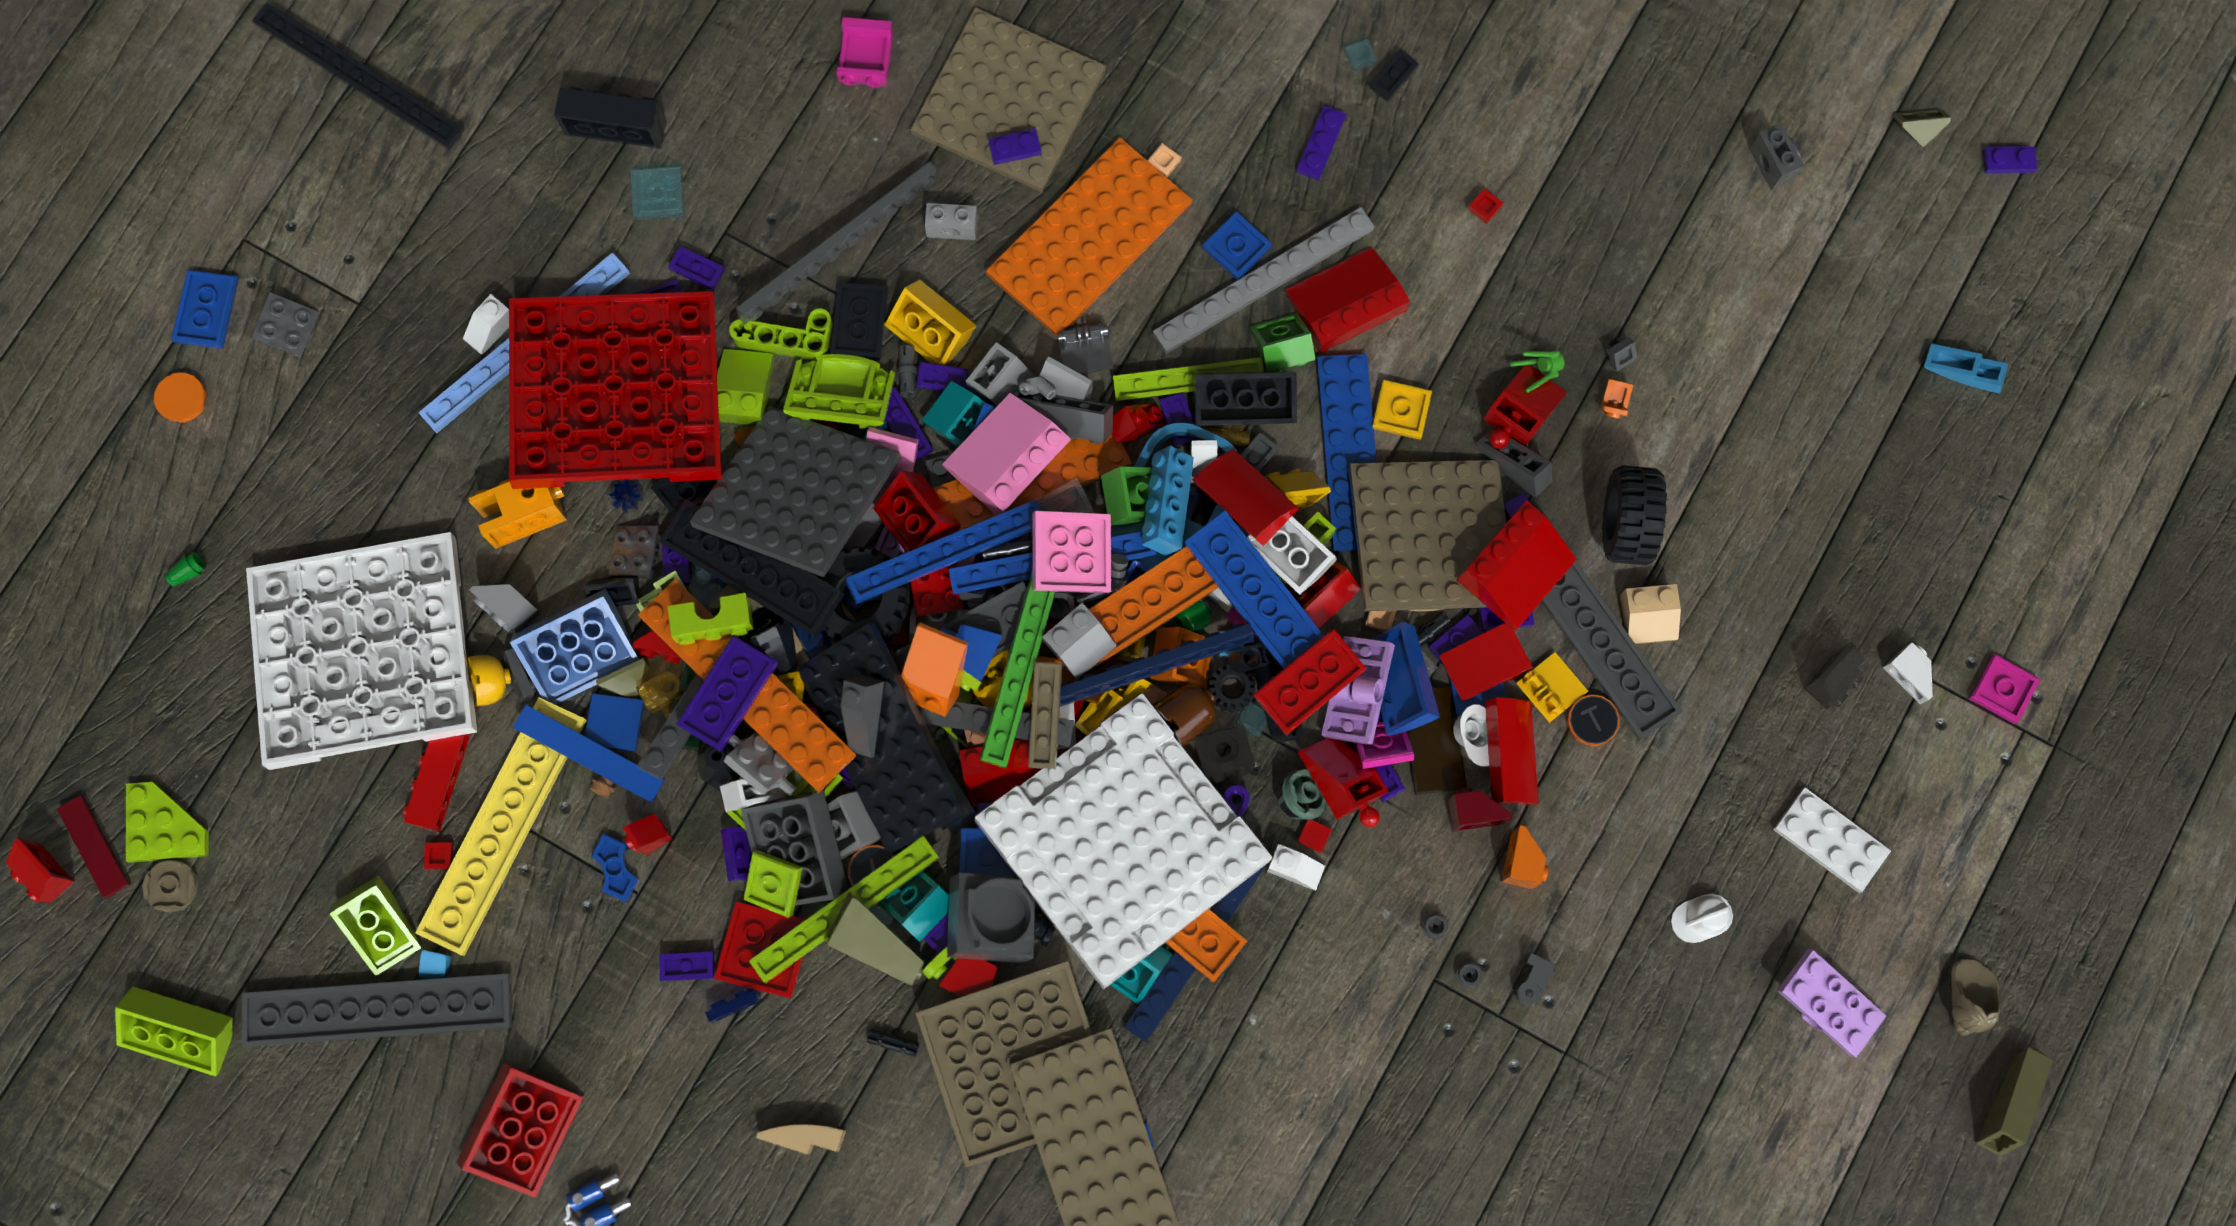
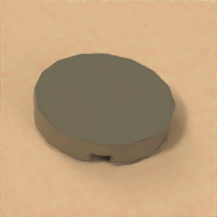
M171 859L160 861L144 877L142 885L143 896L156 910L169 913L181 911L190 905L196 896L198 889L197 875L192 867L184 862Z

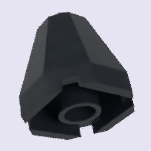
M772 611L753 619L754 630L747 631V634L739 636V639L778 662L773 671L774 675L791 673L794 670L793 667L797 664L791 623L779 615H775Z
M728 743L722 752L706 744L697 757L701 780L721 792L720 786L737 781L740 778V775L724 762L726 756L734 750Z

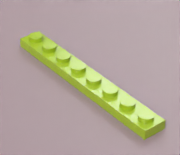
M923 836L749 962L762 981L767 983L825 941L824 938L849 892L858 897L870 909L938 860V855Z

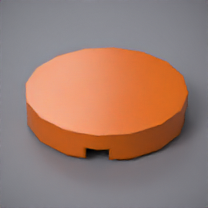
M174 373L165 377L158 384L154 392V404L157 411L167 420L179 423L191 421L201 414L205 407V399H207L204 385L196 377L187 373Z

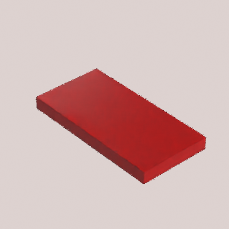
M1333 628L1255 692L1253 696L1281 731L1288 735L1367 668Z

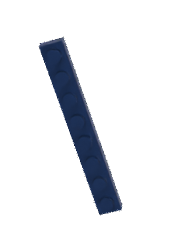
M1237 624L1232 626L1229 631L1220 634L1213 632L1196 642L1193 640L1186 641L1178 648L1160 650L1152 657L1146 659L1139 657L1132 660L1128 665L1122 667L1118 665L1106 669L1104 673L1098 675L1088 674L1082 677L1080 681L1074 683H1062L1060 707L1254 642V632L1251 624Z
M1265 867L1254 873L1210 907L1209 910L1227 924ZM1175 952L1124 1028L1146 1043L1196 968Z

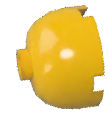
M490 655L468 657L469 677L472 681L475 706H488L502 699L506 691V684H511L509 669H503L501 662Z

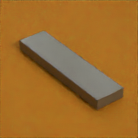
M1035 662L1029 750V767L1056 769L1062 663Z

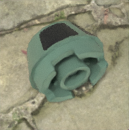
M1306 769L1289 773L1278 790V805L1281 811L1291 819L1312 820L1319 817L1324 811L1326 801Z

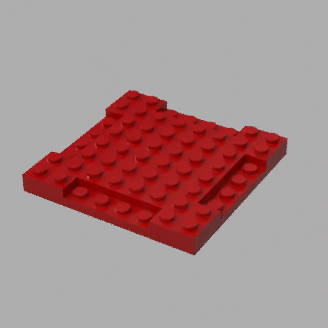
M714 291L509 298V481L512 489L565 487V482L669 478L670 482L722 480Z

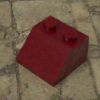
M1472 788L1457 790V793H1453V796L1447 801L1452 832L1504 825L1512 819L1509 811L1483 792H1473Z

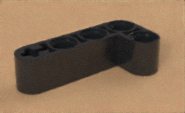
M1262 643L1235 650L1229 657L1230 667L1235 672L1242 673L1254 670L1259 689L1272 679V675L1275 677L1283 670ZM1243 656L1246 657V659H1247V664L1245 663ZM1264 710L1271 737L1275 741L1286 742L1301 736L1303 731L1302 723L1288 735H1285Z

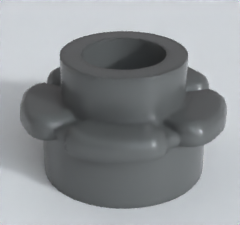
M1432 914V916H1427L1423 920V933L1428 938L1441 939L1444 937V933L1448 931V923L1440 914ZM1433 924L1437 925V929H1433Z
M1465 962L1461 964V968L1457 969L1456 978L1464 988L1476 987L1482 980V971L1478 965ZM1467 973H1471L1470 978L1467 977Z

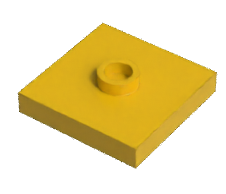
M1383 379L1372 427L1375 430L1421 440L1432 391Z

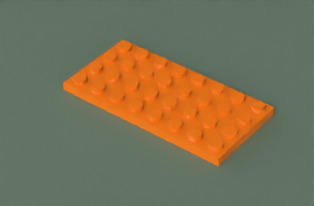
M1119 138L986 270V275L1058 338L1057 333L1062 332V329L1067 331L1192 204V199L1122 138Z

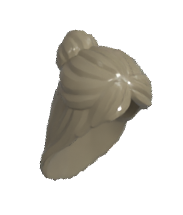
M1959 960V962L1953 965L1951 970L1954 1029L1961 1036L1972 1034L1973 1032H1985L1995 1026L1999 1019L2001 1003L1998 993V980L1995 974L1977 960Z

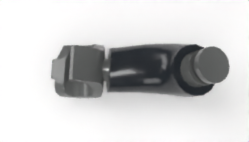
M1121 554L1111 555L1110 593L1055 591L1049 615L1053 619H1064L1075 609V605L1078 606L1081 603L1085 604L1110 596L1123 588L1128 583L1130 577L1126 567L1129 562L1128 558Z

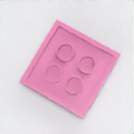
M1034 511L1033 591L1110 593L1111 514Z

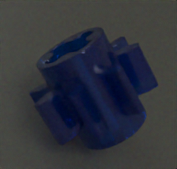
M627 480L619 486L614 484L616 489L614 493L609 494L611 499L616 500L613 503V507L618 509L622 506L625 514H627L628 509L634 508L637 510L638 500H643L640 494H636L640 489L638 485L635 484L630 487ZM627 494L630 498L626 500L622 496Z

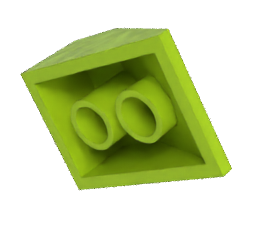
M724 349L717 373L719 422L756 425L759 420L762 421L763 414L767 410L774 353Z
M379 875L337 900L332 905L329 914L375 976L422 947L394 895Z

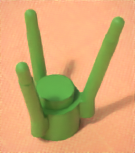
M1558 350L1551 352L1523 351V356L1540 358L1510 363L1511 367L1537 364L1541 372L1547 373L1546 376L1525 389L1529 393L1551 378L1558 377V371L1564 367V358Z

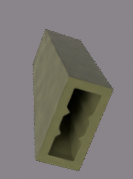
M849 892L824 938L826 944L912 986L914 980H919L924 970V961L920 955L858 897Z
M2029 1047L2015 1055L1976 1144L1998 1156H2002L2026 1144L2053 1062L2052 1059L2046 1057L2040 1050Z

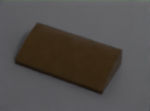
M1451 687L1432 688L1440 718L1406 731L1414 752V760L1410 761L1415 796L1467 788L1461 746L1456 741L1453 733L1456 714Z

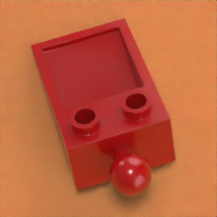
M1525 365L1489 408L1483 420L1495 428L1489 436L1490 444L1496 449H1502L1508 445L1511 438L1526 447L1567 392L1551 380H1548L1527 393L1525 389L1544 377V375L1531 366Z
M1326 738L1298 751L1299 756L1336 820L1360 810L1359 820L1363 826L1372 828L1379 823L1380 814L1378 810L1369 807V805L1389 791L1374 767L1363 769L1359 755L1338 739Z

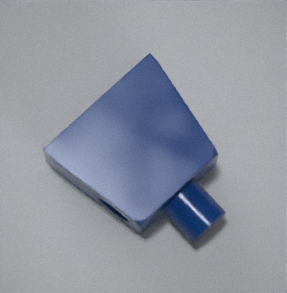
M961 623L957 633L942 627V632L968 642L963 670L982 681L1003 634Z

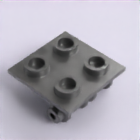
M270 292L252 339L257 340L258 344L268 347L270 345L301 358L319 312Z
M1106 323L1086 325L1084 327L1068 329L1067 331L1062 329V332L1057 333L1063 365L1079 374L1114 369Z
M617 526L609 575L642 576L643 579L651 580L653 575L656 574V563L653 561L658 560L655 553H659L657 548H659V540L662 536L659 534V526Z

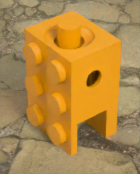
M508 479L499 483V486L495 488L480 490L474 494L475 496L468 498L470 504L483 518L501 511L502 516L478 525L481 535L495 549L567 520L559 498L565 496L562 487L512 489Z

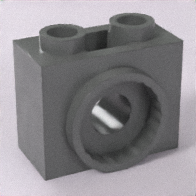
M1782 124L1760 132L1749 148L1771 191L1793 182L1804 167L1795 142L1787 135Z

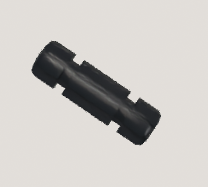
M873 1029L869 1031L867 1037L869 1044L876 1046L880 1044V1047L900 1053L904 1051L905 1054L910 1056H916L919 1049L918 1042L911 1040L907 1042L904 1038L887 1033L881 1034L880 1031Z

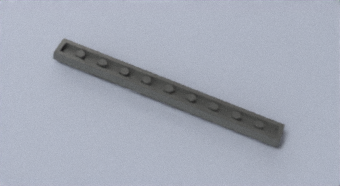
M928 162L737 307L738 318L744 325L750 320H757L767 307L778 304L783 295L789 291H795L808 276L816 275L820 271L821 266L828 261L833 262L836 260L841 251L846 247H853L866 232L871 233L878 227L879 222L885 218H891L904 203H911L923 189H929L936 181V168L933 164Z

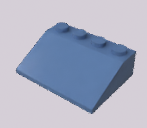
M606 589L514 633L510 640V644L542 699L555 705L597 685L596 680L640 660L636 649L633 648V643L621 616Z

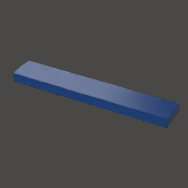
M525 705L513 726L519 732L650 803L653 802L665 781L645 773L633 762L528 705Z

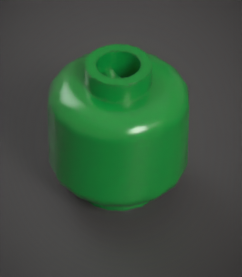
M1199 600L1173 617L1172 620L1175 627L1197 632L1209 626L1212 611L1207 602Z

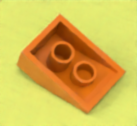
M919 623L902 672V678L917 706L946 717L959 697L968 642L922 623Z

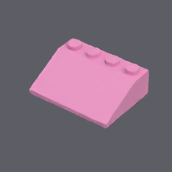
M1009 393L950 455L942 466L997 516L1002 514L1066 446L1071 438L1051 420Z

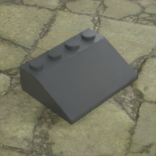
M823 790L819 793L817 791L802 793L741 809L752 853L759 850L803 867L795 906L832 900L849 890Z

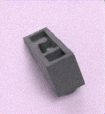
M1492 428L1476 443L1477 447L1490 460H1495L1499 464V469L1516 486L1537 497L1553 482L1551 462L1511 438L1506 447L1502 449L1494 448L1489 441L1491 432L1495 430Z
M859 675L844 680L841 710L849 748L855 753L872 758L875 754L884 681Z

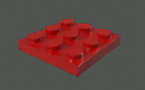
M735 902L714 979L792 999L803 957L767 983L762 981L749 961L807 919L795 916L788 918L767 909Z

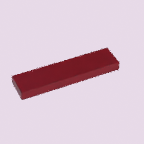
M80 795L57 808L102 897L108 899L130 886L84 796Z

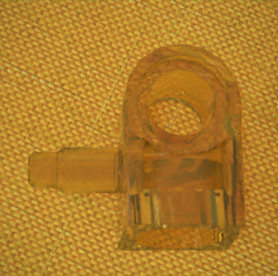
M672 672L660 673L636 687L647 709L651 713L661 709L667 719L673 711L670 703L678 700L684 693L683 682ZM674 681V689L670 692H664L665 683Z

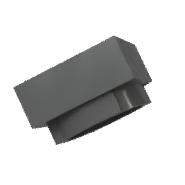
M958 873L950 878L947 957L1024 963L1033 959L1035 899L1023 885V880L1015 877Z

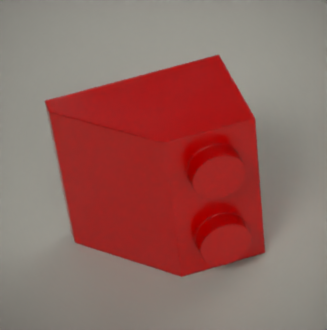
M20 838L14 841L6 860V865L11 869L9 873L12 878L19 883H23L28 888L26 893L35 902L51 903L75 882L42 844Z

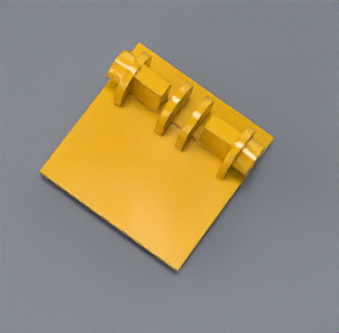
M1556 652L1516 683L1549 723L1588 692Z

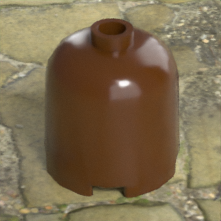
M1195 684L1181 686L1153 706L1173 731L1175 739L1182 747L1186 746L1210 727L1216 718V709L1213 704L1216 700L1213 694L1208 689L1203 690Z

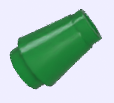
M186 553L164 576L166 581L175 587L178 584L202 575L206 565L197 553Z

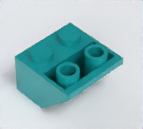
M951 381L921 422L957 449L972 433L985 402L972 392Z

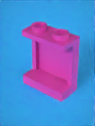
M843 17L840 63L836 70L838 81L846 85L858 83L866 84L870 87L887 86L893 40L891 21Z

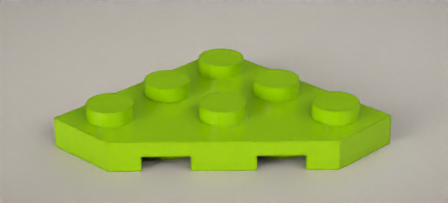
M157 783L126 784V862L134 863L209 856V830L195 820L177 801L166 794Z

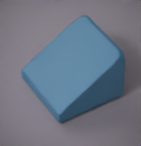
M422 950L418 977L427 979L446 978L452 956Z

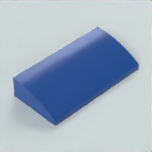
M1401 622L1370 639L1391 642L1395 645L1380 709L1386 734L1389 736L1399 734L1440 718L1415 626Z

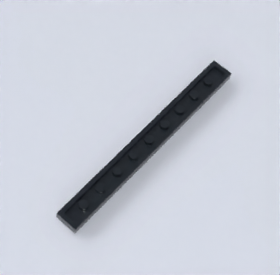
M268 2L252 20L257 27L446 149L450 150L464 131L460 126Z

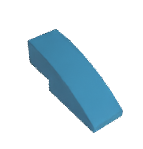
M1931 344L1924 368L1948 379L1999 394L2001 393L2008 363L1984 359L1980 353Z

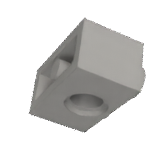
M927 203L925 217L927 237L976 240L978 222L976 206Z

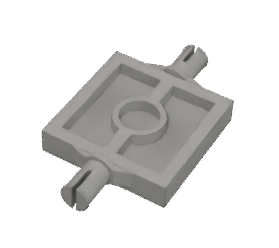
M757 732L744 740H740L734 734L732 735L728 744L734 750L724 760L728 766L762 795L777 787L781 788L789 797L796 792L797 788L786 780L787 775L794 769Z

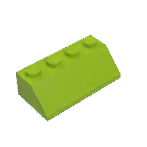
M132 987L115 1007L117 1046L209 1075H218L233 1037V1017L136 987Z

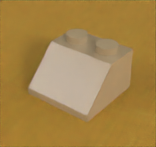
M1677 584L1628 588L1620 594L1624 629L1635 644L1679 639L1681 607Z

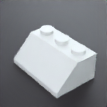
M1293 517L1264 546L1251 535L1247 537L1266 563L1299 594H1302L1316 582L1337 560L1334 554Z

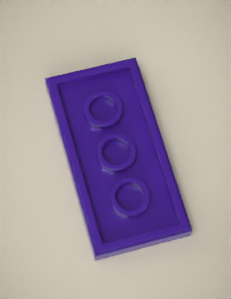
M732 636L676 725L722 752L775 670L778 662L739 638Z

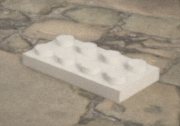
M1807 788L1801 789L1773 828L1774 831L1858 893L1863 892L1891 852V850Z

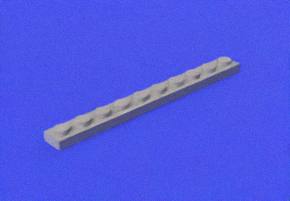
M1362 207L1155 329L1153 335L1165 354L1370 233L1374 230L1375 226Z

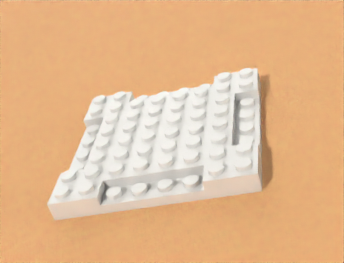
M451 532L246 568L262 766L272 770L322 761L321 757L421 739L427 742L477 732L473 687L468 674L459 591L461 577L457 540Z
M1143 693L1101 723L1099 728L1059 756L1056 769L1043 768L1022 785L1016 786L975 816L977 825L1019 880H1023L1025 888L1103 990L1272 859V856L1242 818L1236 816L1175 739L1173 731Z

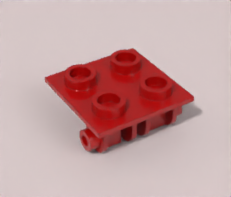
M957 563L910 582L916 616L964 609L963 600H960L959 594L953 595L948 571L950 568L957 567Z

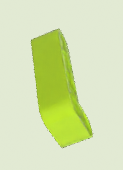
M818 308L809 314L806 330L756 321H749L744 325L738 319L731 324L729 332L735 345L739 348L814 361L816 360L815 356L828 354L833 323L830 314L825 309ZM824 319L827 321L822 327L815 326L818 320ZM764 335H773L770 341H761ZM789 339H797L795 345H785ZM814 343L822 344L821 348L818 350L810 349L811 345Z

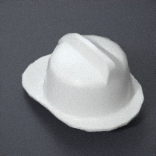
M1471 705L1463 711L1462 715L1458 716L1453 727V733L1456 741L1465 747L1468 757L1475 764L1489 766L1486 709L1480 705Z
M1713 893L1705 894L1679 905L1672 914L1671 924L1677 937L1685 942L1697 943L1720 935L1728 930L1732 924L1733 913L1726 899Z

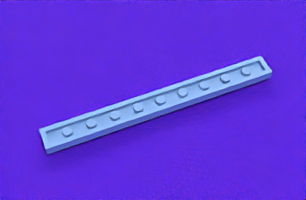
M611 253L559 297L605 295L627 277L630 272ZM509 338L418 412L436 433L509 374Z

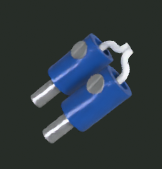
M616 1173L602 1181L595 1178L567 1193L569 1202L566 1205L567 1216L563 1218L566 1225L578 1226L575 1221L569 1220L571 1216L570 1206L577 1212L604 1197L605 1189L620 1182ZM628 1197L613 1206L607 1202L580 1217V1226H608L617 1221L616 1214L631 1207L632 1204Z

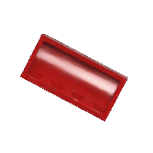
M1234 449L1212 461L1192 479L1262 546L1299 509Z
M1498 697L1485 701L1492 800L1498 804L1538 805L1532 702Z

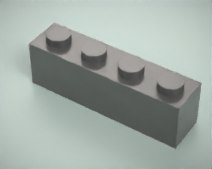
M1019 389L1013 394L1051 420L1071 439L1080 438L1089 440L1091 443H1104L1113 433V405L1059 395H1055L1054 398L1048 400L1041 393L1023 395Z

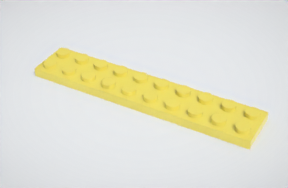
M540 697L533 709L579 734L587 721L585 718ZM520 732L418 926L416 934L465 956L565 764L566 756Z

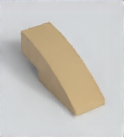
M789 1125L758 1132L756 1138L805 1154H811L813 1145L839 1152L846 1130L821 1125Z

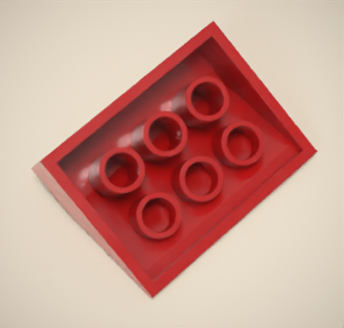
M1372 247L1285 289V293L1293 308L1310 331L1312 342L1319 354L1407 312L1410 300L1399 280Z
M1526 500L1456 581L1516 631L1577 559L1547 517Z
M504 1062L456 1161L457 1165L464 1171L536 1198L583 1097Z

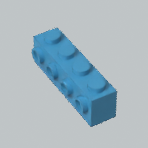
M1172 446L1154 453L1152 459L1153 466L1149 481L1148 501L1145 506L1146 515L1142 528L1143 536L1141 543L1165 556L1182 549L1194 457Z

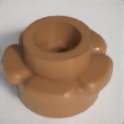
M599 776L598 780H591L593 784L590 790L608 799L611 793L615 792V789L612 788L614 783L601 776Z

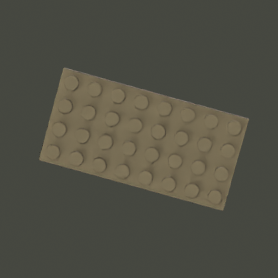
M1111 1028L1010 1064L1064 1226H1179Z

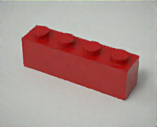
M471 734L427 741L426 752H423L419 759V767L421 768L418 777H415L411 784V792L413 793L410 802L406 803L403 810V817H405L403 822L436 832L441 831Z

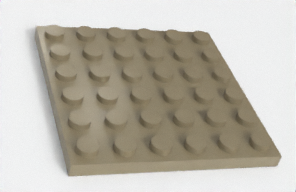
M975 8L911 128V134L1043 193L1106 71V65ZM1031 129L1037 130L1042 155L998 165L993 164L988 139Z
M1495 460L1350 464L1348 470L1364 611L1487 607L1456 580L1506 524L1499 464Z
M1068 961L916 1012L966 1168L1036 1144L1010 1064L1092 1035Z

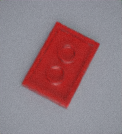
M1506 623L1439 655L1462 702L1533 668L1514 630Z

